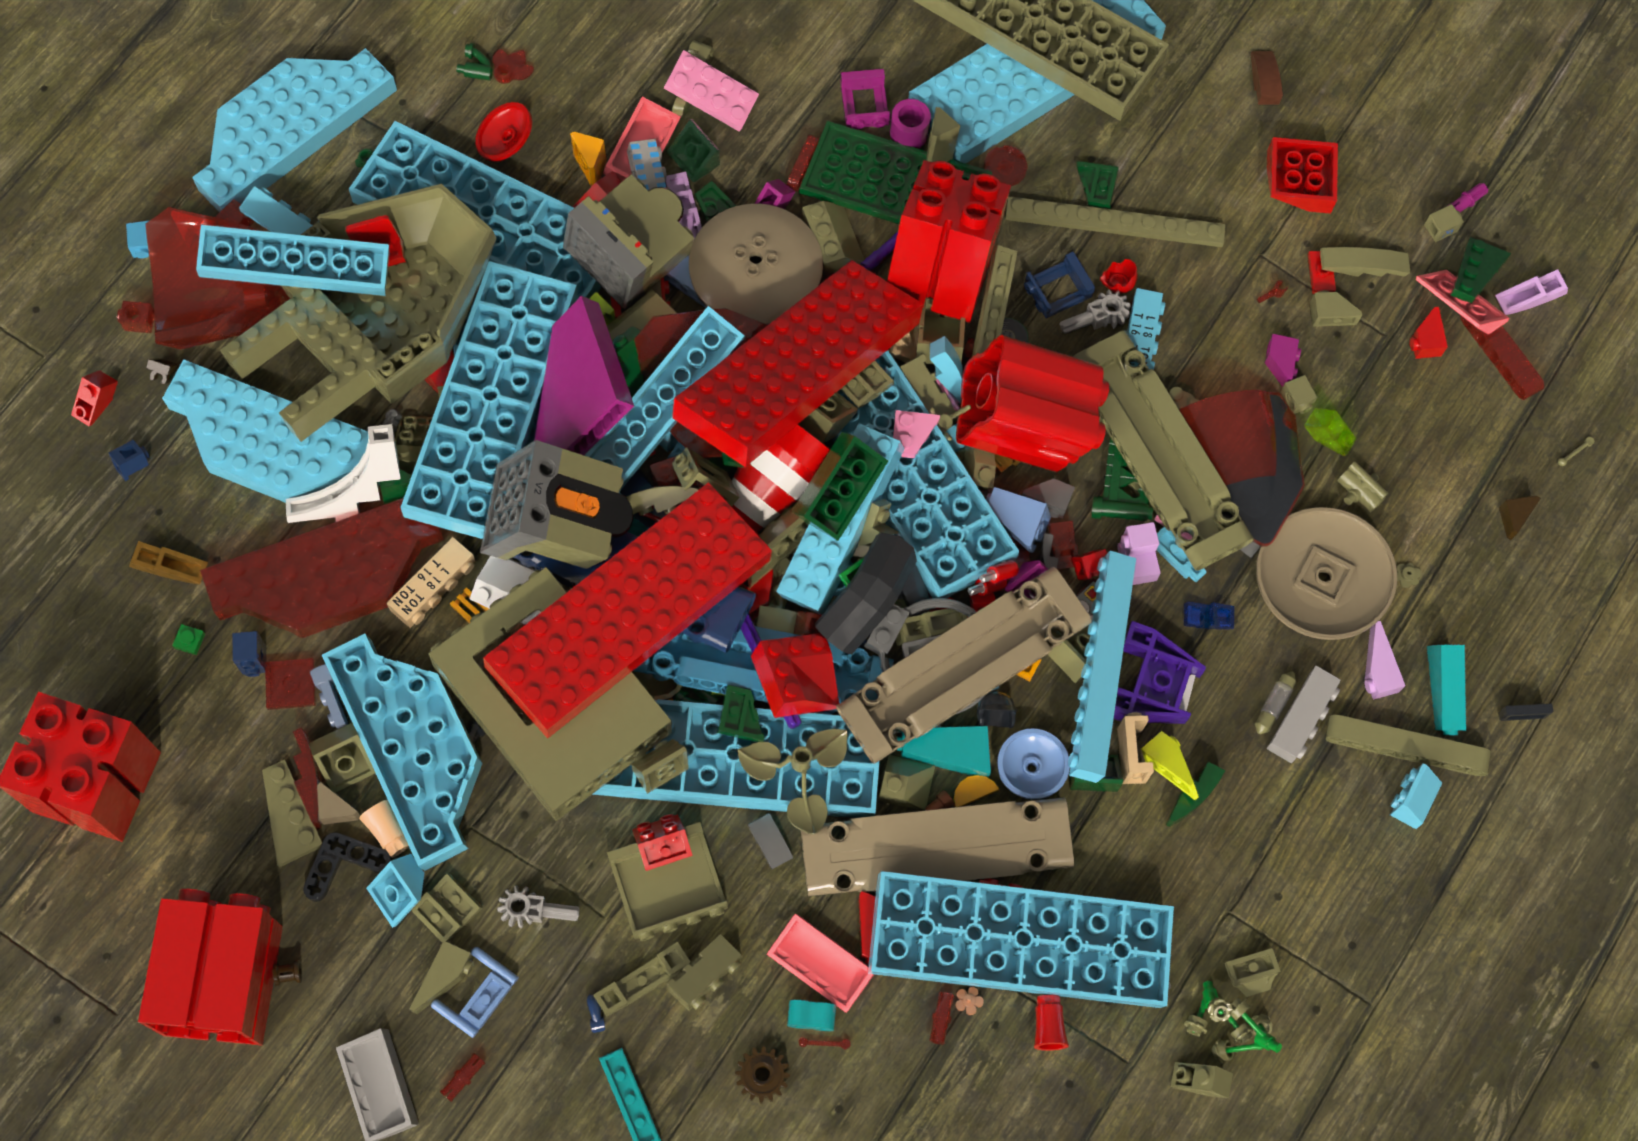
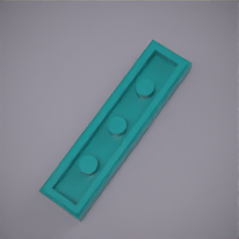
M620 1048L600 1057L599 1060L633 1141H661L623 1049Z

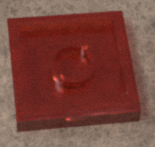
M313 658L265 662L267 710L316 706L315 684L310 674V671L315 668Z

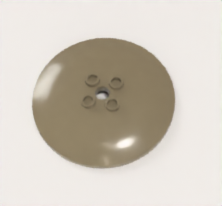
M744 204L717 214L701 228L694 239L689 255L690 279L699 299L706 307L712 308L725 320L743 326L761 327L769 325L818 287L822 279V252L812 230L794 214L772 205ZM759 256L762 261L754 264L750 261V258Z
M1310 508L1287 516L1273 540L1268 544L1262 543L1257 557V583L1268 608L1286 626L1312 638L1338 640L1350 638L1367 631L1387 612L1397 587L1396 563L1385 539L1372 525L1362 518L1339 509ZM1321 572L1329 574L1330 581H1321L1318 574Z

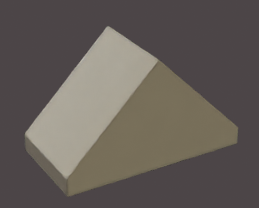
M321 782L317 785L319 820L323 825L359 820L360 814Z

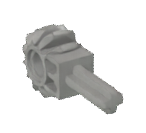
M1109 289L1106 295L1100 293L1098 299L1089 303L1086 312L1061 321V331L1067 334L1092 324L1095 330L1103 326L1105 328L1108 323L1114 329L1117 323L1122 325L1125 319L1129 318L1130 312L1128 310H1130L1131 305L1126 302V295L1120 297L1119 290L1112 294ZM1107 307H1113L1116 311H1110Z
M514 886L515 893L511 894L510 890H505L508 898L500 897L499 902L504 905L497 908L498 912L504 913L501 916L502 921L510 918L508 923L510 927H513L515 922L518 921L519 928H523V920H526L530 925L532 922L542 923L543 917L577 921L580 912L578 906L545 903L544 896H536L534 892L528 895V887H524L520 893L518 886ZM519 901L525 903L523 911L514 912L512 910L514 903Z

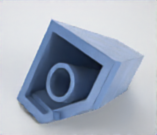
M994 487L992 494L989 493L987 495V503L1004 529L1027 551L1033 553L1036 549L1034 543L1042 541L1051 519L1047 504Z

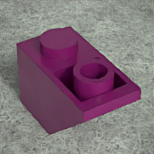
M1272 334L1267 346L1265 364L1283 387L1286 382L1297 377L1298 368L1294 367L1295 361H1299L1301 348H1298L1299 339Z

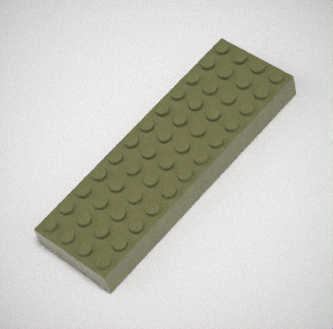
M913 0L1119 121L1122 120L1164 61L1169 47L1168 43L1092 0Z

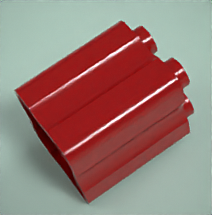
M998 336L983 353H977L965 365L961 384V408L970 405L971 409L958 416L956 442L1055 472L1066 467L1068 463H1076L1080 456H1083L1092 449L1099 448L1105 437L1106 427L1103 422L1099 421L1100 416L1098 412V407L1105 403L1109 393V382L1103 380V367L1008 336Z

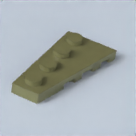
M285 759L262 770L276 861L279 868L321 848L323 843Z

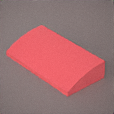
M642 97L610 156L603 174L608 175L613 171L620 182H623L632 174L627 155V148L630 142L656 139V144L660 146L663 153L681 117Z
M798 914L792 917L767 953L768 956L846 1013L875 975L868 974V965Z

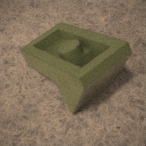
M882 499L871 504L858 545L864 546L872 543L876 535L881 532L891 535L898 533L895 529L884 524L890 516L891 502Z

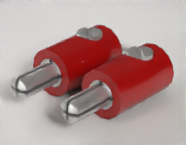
M1004 560L1002 563L990 566L987 569V573L980 575L979 579L975 582V586L968 589L969 595L978 593L980 596H986L1004 589L1007 586V579L1017 576L1019 572L1017 563L1013 560Z

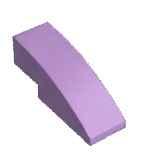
M1557 269L1540 278L1536 276L1495 295L1504 314L1509 315L1567 294L1568 287Z

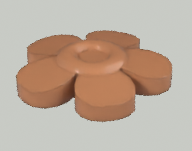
M970 987L968 994L964 989H960L957 992V998L959 999L955 1004L957 1010L963 1011L966 1008L968 1015H974L976 1007L983 1006L984 1000L982 997L977 996V988Z

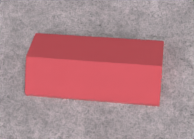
M1448 270L1419 275L1416 278L1420 284L1487 334L1492 333L1509 320L1508 316L1480 295L1472 304L1451 296L1456 277Z

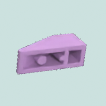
M1378 621L1370 629L1364 684L1366 691L1369 694L1371 693L1373 700L1399 693L1405 687L1381 621Z

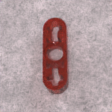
M813 135L807 137L787 181V186L795 192H798L820 139Z

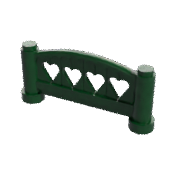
M1111 437L1103 497L1094 496L1091 518L1101 519V517L1139 521L1152 520L1153 507L1149 506V500L1141 487L1138 489L1140 493L1138 498H1132L1120 489L1133 482H1137V480L1123 468L1127 464Z

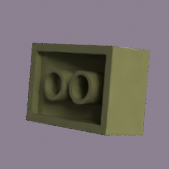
M672 739L669 742L664 740L658 743L652 752L648 754L644 752L634 758V762L631 764L632 770L647 794L689 769L687 750L676 740Z

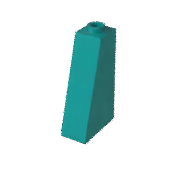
M1465 645L1427 646L1435 730H1443V735H1458V730H1466Z
M988 726L933 728L921 737H915L903 747L897 749V751H901L902 758L932 764L935 767L971 776H985L989 778L991 773ZM902 731L900 736L896 737V740L898 741L905 739V735Z

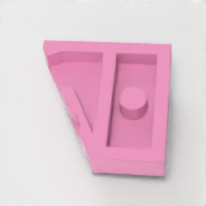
M896 410L893 438L899 440L905 448L901 457H916L933 428L939 423L940 415Z

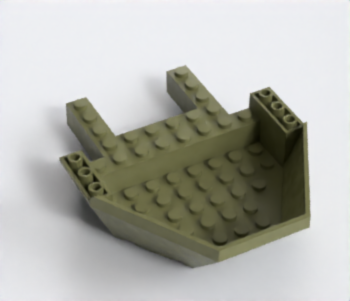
M443 184L319 214L317 217L319 222L301 234L303 236L350 240L346 233V226L378 216H389L403 240L406 262L388 267L386 296L281 285L290 299L220 350L231 368L243 379L298 338L331 372L330 375L279 412L289 430L300 442L374 387L392 404L447 363L453 345L456 343L468 312L475 301L496 241V236L483 220Z

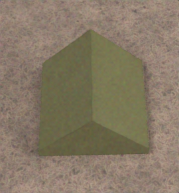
M940 107L935 109L928 141L926 161L947 162L953 159L960 125Z

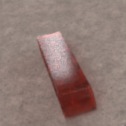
M1460 315L1463 325L1521 400H1526L1544 389L1543 379L1503 326L1487 334Z

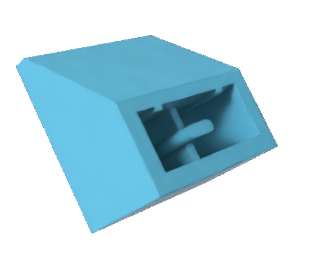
M1421 764L1417 769L1413 768L1409 774L1405 775L1400 785L1403 789L1400 794H1396L1390 805L1393 807L1390 814L1392 817L1415 829L1423 824L1442 785L1439 778L1426 764Z

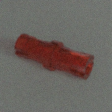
M939 992L936 1011L932 1014L933 1026L929 1041L944 1045L948 1024L952 1020L950 1013L954 995L948 992H944V994Z
M473 1053L463 1067L454 1072L455 1076L440 1090V1093L444 1096L449 1093L446 1098L452 1102L466 1084L468 1086L471 1084L470 1080L486 1063Z

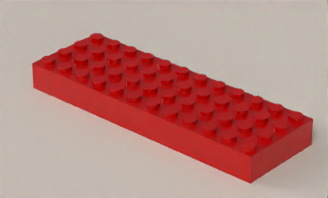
M851 260L674 398L673 419L746 467L919 325L923 303Z
M708 482L484 656V667L548 739L770 561L772 550Z

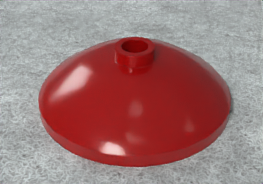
M517 102L500 105L491 111L482 121L476 134L475 144L478 153L489 161H501L516 154L525 145L531 133L532 116L530 111L524 105Z

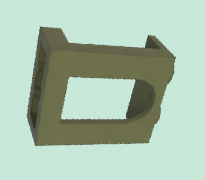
M688 447L676 456L672 465L684 490L687 491L697 480L704 485L709 482L731 507L740 498L727 471ZM700 466H702L703 468L707 469L708 471H710L711 473H713V474H715V475L712 476V475L708 474V473L705 472Z

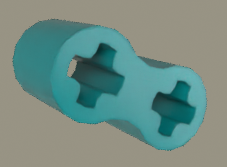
M790 1000L787 1026L799 1029L834 1031L836 1005Z

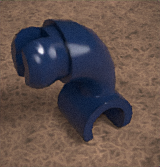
M589 994L587 1006L592 1017L590 1019L591 1031L593 1033L602 1032L605 1030L604 1017H601V1007L594 996Z

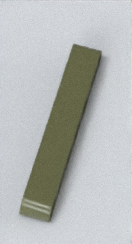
M1342 715L1329 716L1326 740L1330 743L1421 764L1424 763L1474 776L1488 775L1491 754L1489 749Z

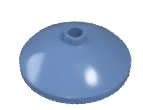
M1025 729L1011 735L1002 745L997 760L998 772L1004 785L1017 796L1030 800L1044 799L1055 794L1064 785L1070 768L1068 766L1069 756L1062 742L1051 733L1040 729ZM1033 765L1035 766L1036 770L1034 772H1031L1028 770L1027 766Z

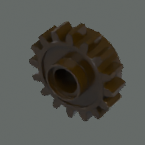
M763 1046L761 1052L758 1053L755 1048H752L753 1055L749 1056L744 1053L743 1057L746 1061H738L737 1063L742 1069L735 1072V1076L741 1077V1080L737 1081L736 1085L744 1087L741 1094L749 1093L750 1101L757 1097L760 1104L763 1103L764 1098H768L770 1102H773V1095L776 1094L781 1097L780 1088L787 1089L788 1087L784 1079H789L790 1074L784 1073V1070L789 1068V1065L781 1064L784 1056L775 1057V1049H772L770 1053H766V1047ZM760 1069H765L769 1072L770 1077L766 1081H759L755 1076L756 1072Z

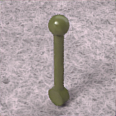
M1587 437L1582 445L1565 458H1559L1558 464L1565 466L1569 459L1585 447L1592 446L1595 442L1594 438Z

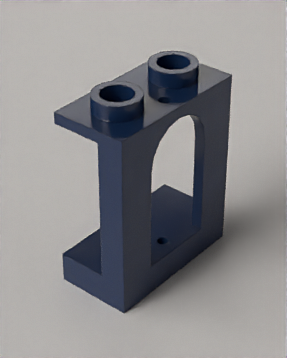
M1074 252L1067 254L1064 262L1034 276L1028 272L1024 283L1026 292L1033 296L1037 310L1040 313L1042 312L1046 319L1092 298L1095 286ZM1068 274L1078 291L1056 302L1048 303L1040 287Z

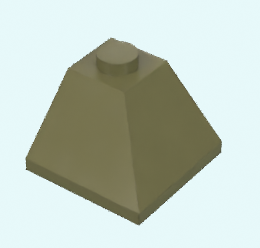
M889 755L879 801L925 811L924 808L927 806L935 765Z

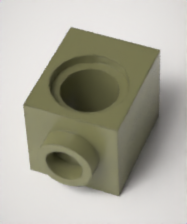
M1305 375L1286 382L1280 391L1292 415L1298 412L1304 414L1310 411L1317 400V396Z

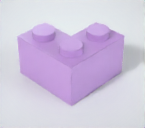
M1154 522L1126 527L1124 534L1121 536V541L1118 543V553L1136 558L1133 585L1157 581L1161 574L1156 556L1159 541Z

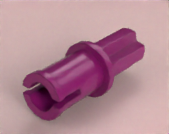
M1479 183L1468 192H1462L1461 197L1448 204V206L1452 204L1461 213L1466 208L1473 207L1475 202L1486 195L1489 190L1486 184Z

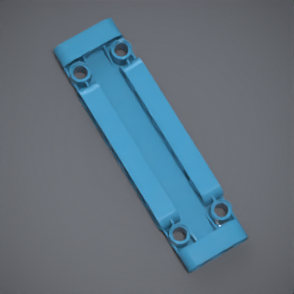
M695 626L692 631L701 632L704 627ZM756 627L762 641L801 636ZM741 629L727 653L708 646L703 642L695 643L687 635L681 633V635L674 637L633 670L650 674L659 681H665L670 678L681 686L725 694L727 685L751 690L755 701L768 703L751 658L752 651ZM827 641L833 657L839 703L861 690L866 684L875 681L882 673L879 656H869L862 648H857L851 655L842 652ZM889 658V665L892 667L894 659ZM663 664V665H666L667 667L662 668V667H659L658 665ZM873 690L865 693L869 700L874 701L878 699L877 693ZM837 709L819 711L815 713L833 714L838 711Z

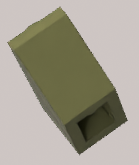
M1175 1062L1171 1087L1205 1096L1229 1098L1233 1073L1217 1066Z

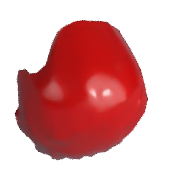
M1125 259L1120 263L1112 262L1110 267L1100 277L1102 284L1114 293L1118 290L1120 294L1129 292L1137 282L1136 264L1131 259Z

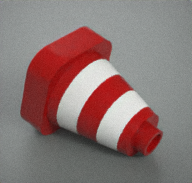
M797 424L748 466L737 468L732 482L740 498L732 508L758 534L771 521H774L787 508L799 500L830 449Z

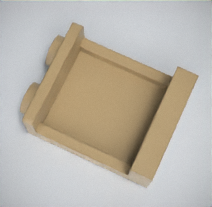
M1137 712L1127 714L1117 729L1123 784L1146 783L1154 772L1153 762L1138 763L1136 733L1143 731L1149 719L1148 716H1142L1141 713Z

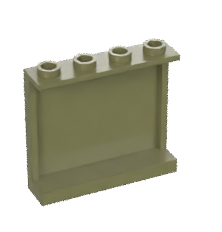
M700 822L684 827L693 856L648 871L644 868L637 843L607 852L634 940L646 941L653 938L654 933L660 931L670 933L677 930L678 925L687 923L688 926L699 923L702 917L708 915L711 918L724 914V910L728 909V904L725 900Z

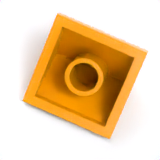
M572 132L570 135L573 156L592 187L595 182L600 180L607 162L604 140Z

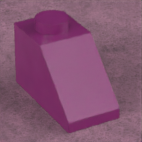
M780 179L766 182L754 204L772 205L785 210L795 191Z

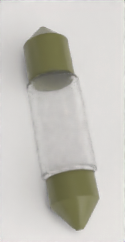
M1293 671L1282 674L1279 681L1274 685L1254 724L1258 734L1269 733L1275 721L1278 720L1296 684Z

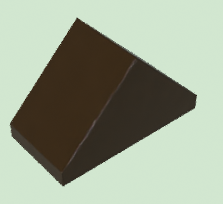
M1539 496L1506 500L1499 507L1505 533L1509 540H1512L1520 531L1541 498Z

